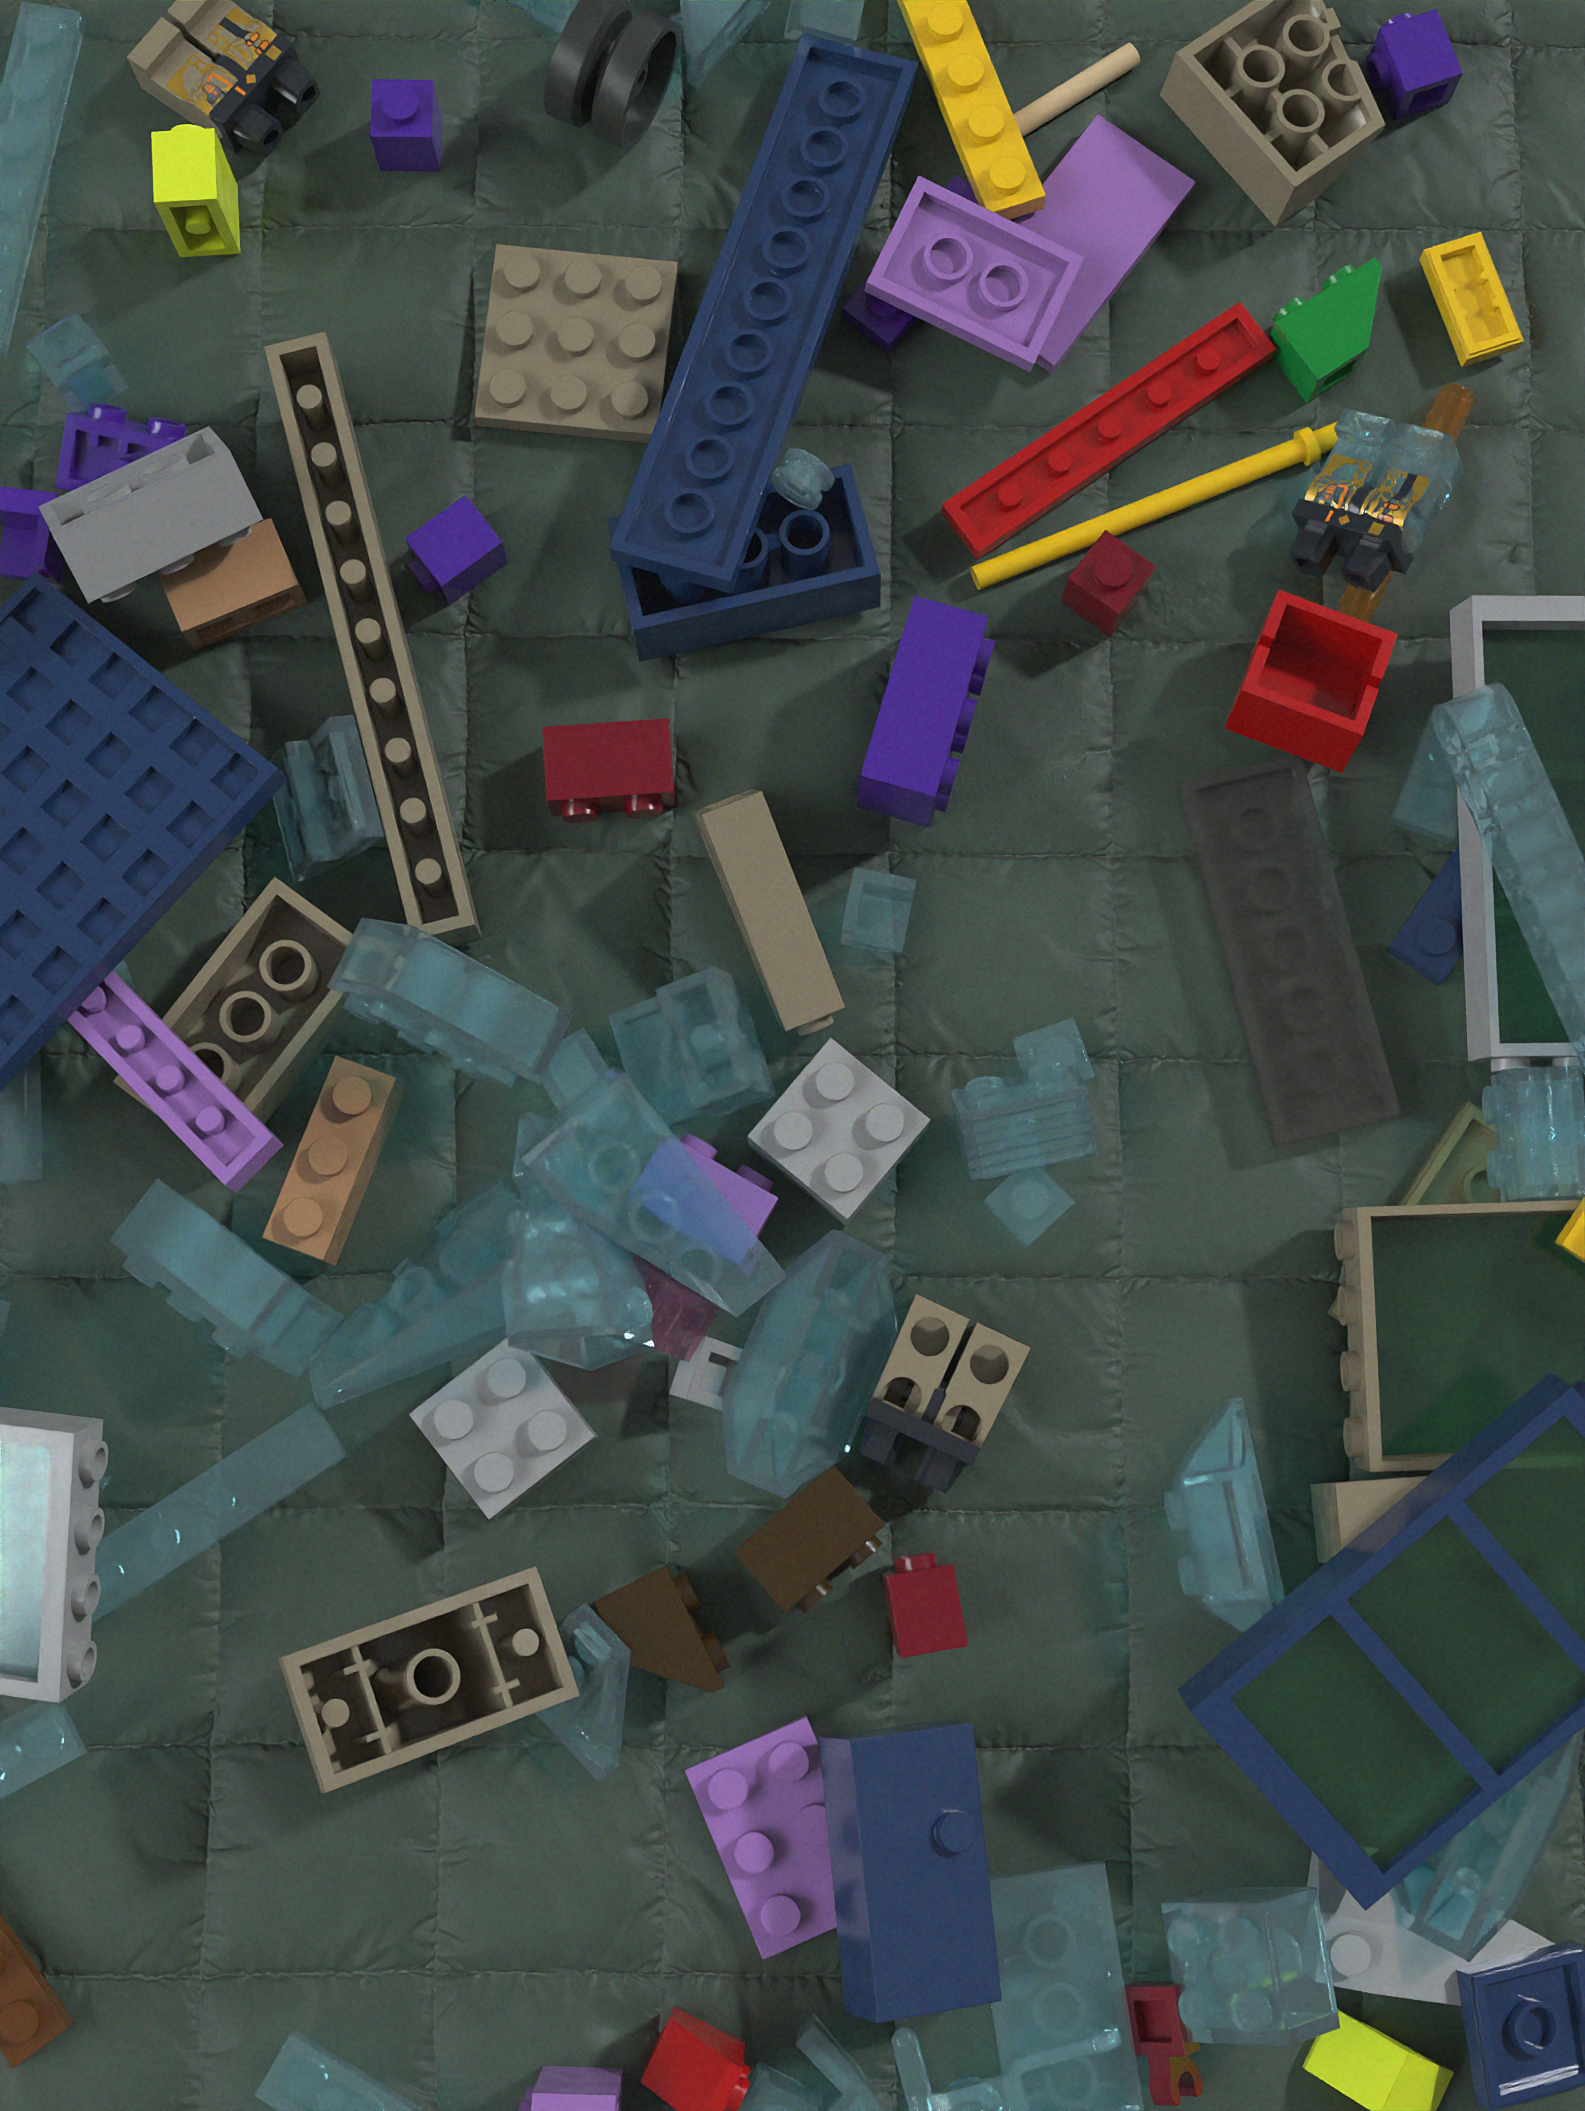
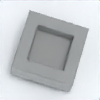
M689 1332L669 1394L731 1414L751 1352L708 1336Z

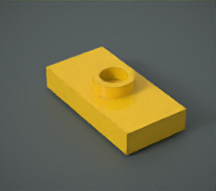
M1477 232L1424 249L1419 260L1461 367L1519 350L1524 339L1482 233Z

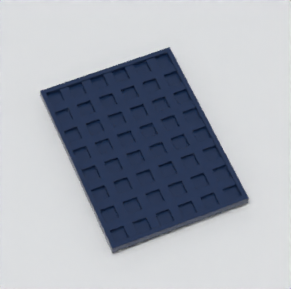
M36 571L0 608V1092L288 781L278 768Z

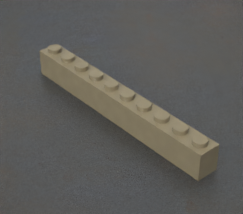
M325 332L264 346L411 939L421 955L483 940L337 361Z

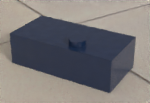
M851 463L772 481L732 594L615 562L639 662L881 607V573ZM621 515L606 518L610 541H612Z
M932 1721L818 1737L845 2013L876 2023L1002 2001L973 1723Z

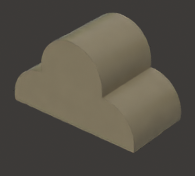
M536 1566L278 1658L321 1794L580 1696Z

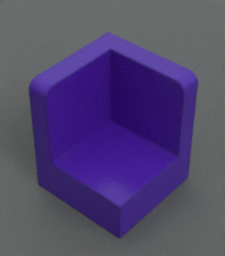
M0 486V522L4 526L0 545V575L3 578L27 581L36 571L50 584L60 585L64 556L38 508L58 498L59 496L56 493Z

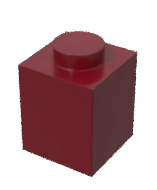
M1105 530L1068 577L1061 602L1111 637L1146 592L1156 566Z

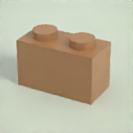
M271 518L250 525L252 532L239 542L225 547H218L215 542L194 552L195 559L189 565L176 572L162 575L158 570L156 571L181 632L194 651L309 604L284 543Z

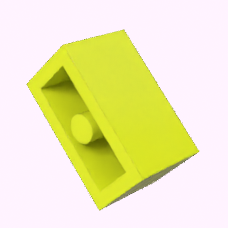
M183 124L173 127L170 131L151 132L154 204L179 256L195 257L240 254L238 185L215 129H204L197 125Z

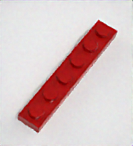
M1239 301L942 504L941 513L974 558L978 560L1271 360L1276 347Z

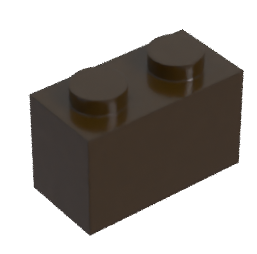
M833 1464L733 1552L784 1613L795 1604L805 1613L833 1588L826 1579L831 1572L844 1561L854 1570L883 1544L875 1534L885 1524Z

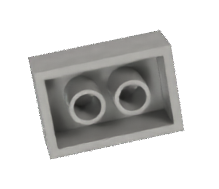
M210 426L38 507L88 603L98 598L105 603L120 599L137 587L136 580L157 570L162 575L176 572L189 565L195 559L194 552L215 542L218 547H225L239 542L252 532L250 525L263 520L230 450Z

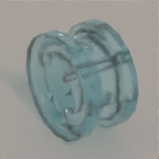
M790 448L782 457L784 466L774 469L770 475V481L779 494L789 502L807 510H815L822 502L820 491H828L835 482L834 475L826 464L813 454L799 448Z

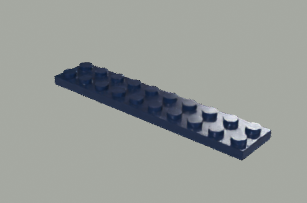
M802 34L609 546L611 561L732 594L916 84L918 62Z

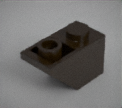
M667 1564L594 1601L596 1609L623 1663L710 1693H714L725 1686V1681L720 1672L730 1668V1663L714 1631L702 1636L691 1613L700 1608L701 1604L684 1571L673 1576Z

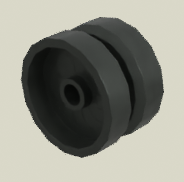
M580 0L561 33L551 59L545 82L543 101L546 114L577 128H581L592 120L595 137L626 151L632 149L639 143L650 127L671 81L679 52L681 39L680 24L647 8L632 17L629 0Z

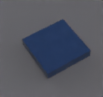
M1570 1940L1456 1969L1476 2106L1487 2111H1493L1585 2086V1948L1583 1944Z

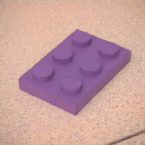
M918 176L866 282L864 292L1030 372L1085 257Z
M807 1715L685 1769L686 1775L762 1959L764 1960L836 1928L837 1922L820 1748Z

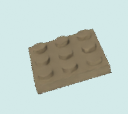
M496 244L474 416L477 426L649 443L664 402L678 281V262Z

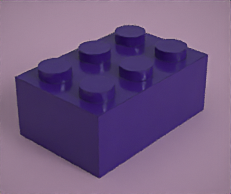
M914 596L861 771L857 800L858 808L929 828L934 809L946 813L960 762L959 759L950 757L951 751L960 754L964 752L978 701L968 698L967 695L971 693L980 696L995 643L994 640L984 638L988 616Z

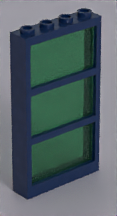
M1550 1372L1178 1688L1180 1695L1193 1716L1365 1911L1585 1726V1383L1581 1380H1578L1571 1386L1554 1373Z

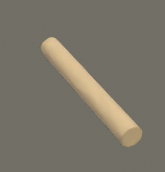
M1131 43L1125 44L1014 113L1013 115L1022 137L1140 65L1141 60L1136 48Z

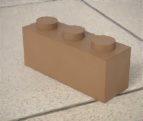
M335 1056L262 1238L278 1246L331 1266H336L406 1091L397 1078Z

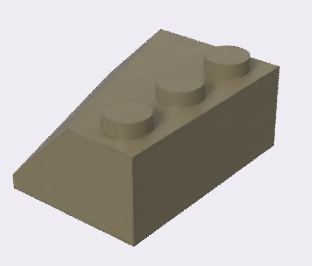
M1253 0L1176 52L1160 93L1163 100L1275 227L1319 197L1382 132L1385 126V122L1358 62L1349 59L1338 33L1341 25L1333 7L1326 9L1323 0Z

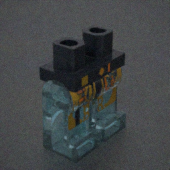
M1344 408L1334 427L1338 440L1321 472L1310 482L1304 499H1299L1291 513L1300 531L1296 536L1290 556L1300 572L1316 577L1325 575L1335 555L1345 557L1347 559L1340 570L1345 581L1355 588L1374 593L1390 570L1406 574L1414 559L1411 553L1419 547L1465 468L1450 434L1402 422L1396 427L1394 420Z

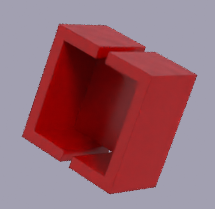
M1278 590L1258 634L1244 672L1245 675L1240 683L1224 729L1343 773L1364 735L1379 691L1377 688L1383 679L1398 634Z

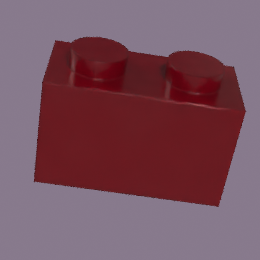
M669 718L542 727L546 801L551 816L562 815V820L568 823H587L600 819V813L625 811V816L628 818L648 819L661 816L663 808H676Z
M932 1551L893 1558L896 1571L882 1573L896 1653L901 1658L968 1646L954 1565L948 1562L937 1563L936 1552L932 1553Z

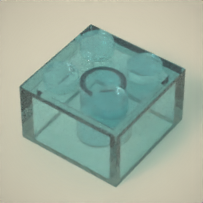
M1212 1887L1161 1903L1174 1985H1179L1180 1990L1178 2010L1186 2027L1188 2042L1289 2047L1340 2028L1317 1887Z

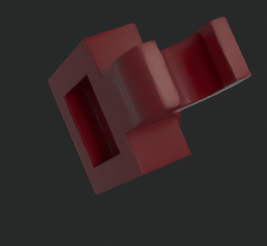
M1137 1980L1120 1986L1131 2055L1148 2057L1150 2071L1149 2090L1154 2105L1177 2106L1181 2104L1180 2096H1200L1202 2094L1200 2071L1197 2065L1187 2057L1201 2050L1190 1982Z

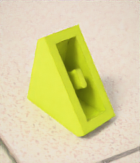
M1332 2005L1302 2066L1308 2072L1370 2111H1436L1454 2074L1451 2069Z

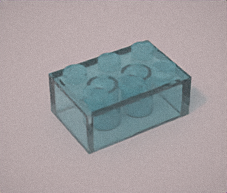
M361 918L327 988L347 998L343 1009L375 1025H379L382 1022L400 1031L397 1037L402 1041L431 1054L435 1050L452 1058L449 1065L460 1072L481 1081H485L487 1078L508 1088H512L515 1080L536 1085L541 1084L573 1017V1014L413 925Z

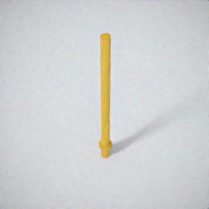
M1342 419L1314 431L1309 427L1294 432V439L971 566L970 571L977 589L981 590L1092 546L1105 530L1113 536H1117L1300 462H1303L1305 466L1315 464L1321 460V454L1351 443L1350 428L1346 421Z

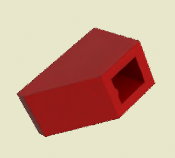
M673 2006L643 2069L641 2083L677 2111H738L750 2084L747 2077L751 2067L744 2064L745 2042Z

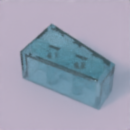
M158 1178L109 1239L112 1244L129 1256L122 1264L126 1271L152 1289L159 1281L172 1291L166 1302L195 1324H198L203 1316L217 1327L210 1337L240 1360H243L250 1351L298 1379L345 1318L344 1315L332 1306L296 1283L297 1280L283 1269H278L251 1248L247 1242L186 1196Z

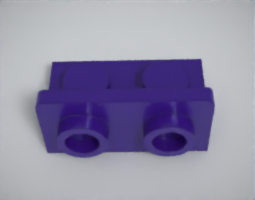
M89 403L88 410L66 414L55 488L66 491L75 490L189 436L185 434L186 425L157 417H149L148 425L126 420L127 410L103 403Z

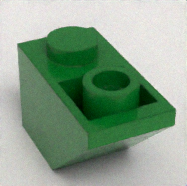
M1375 257L1357 269L1352 264L1342 267L1324 282L1322 292L1308 301H1305L1303 297L1293 299L1283 306L1272 318L1274 325L1268 338L1276 347L1273 359L1306 404L1354 374L1369 347L1382 270L1381 264Z

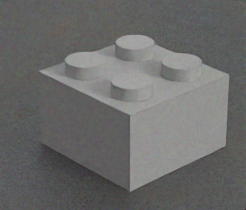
M830 1038L747 1136L748 1146L846 1227L926 1132L930 1119Z
M515 1332L409 1414L489 1520L498 1519L599 1439L526 1342Z

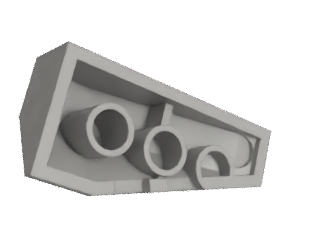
M1357 1842L1367 1855H1370L1379 1847ZM1312 1851L1295 1969L1309 1982L1379 1995L1461 2006L1456 1969L1554 1945L1555 1943L1418 1867L1365 1911Z

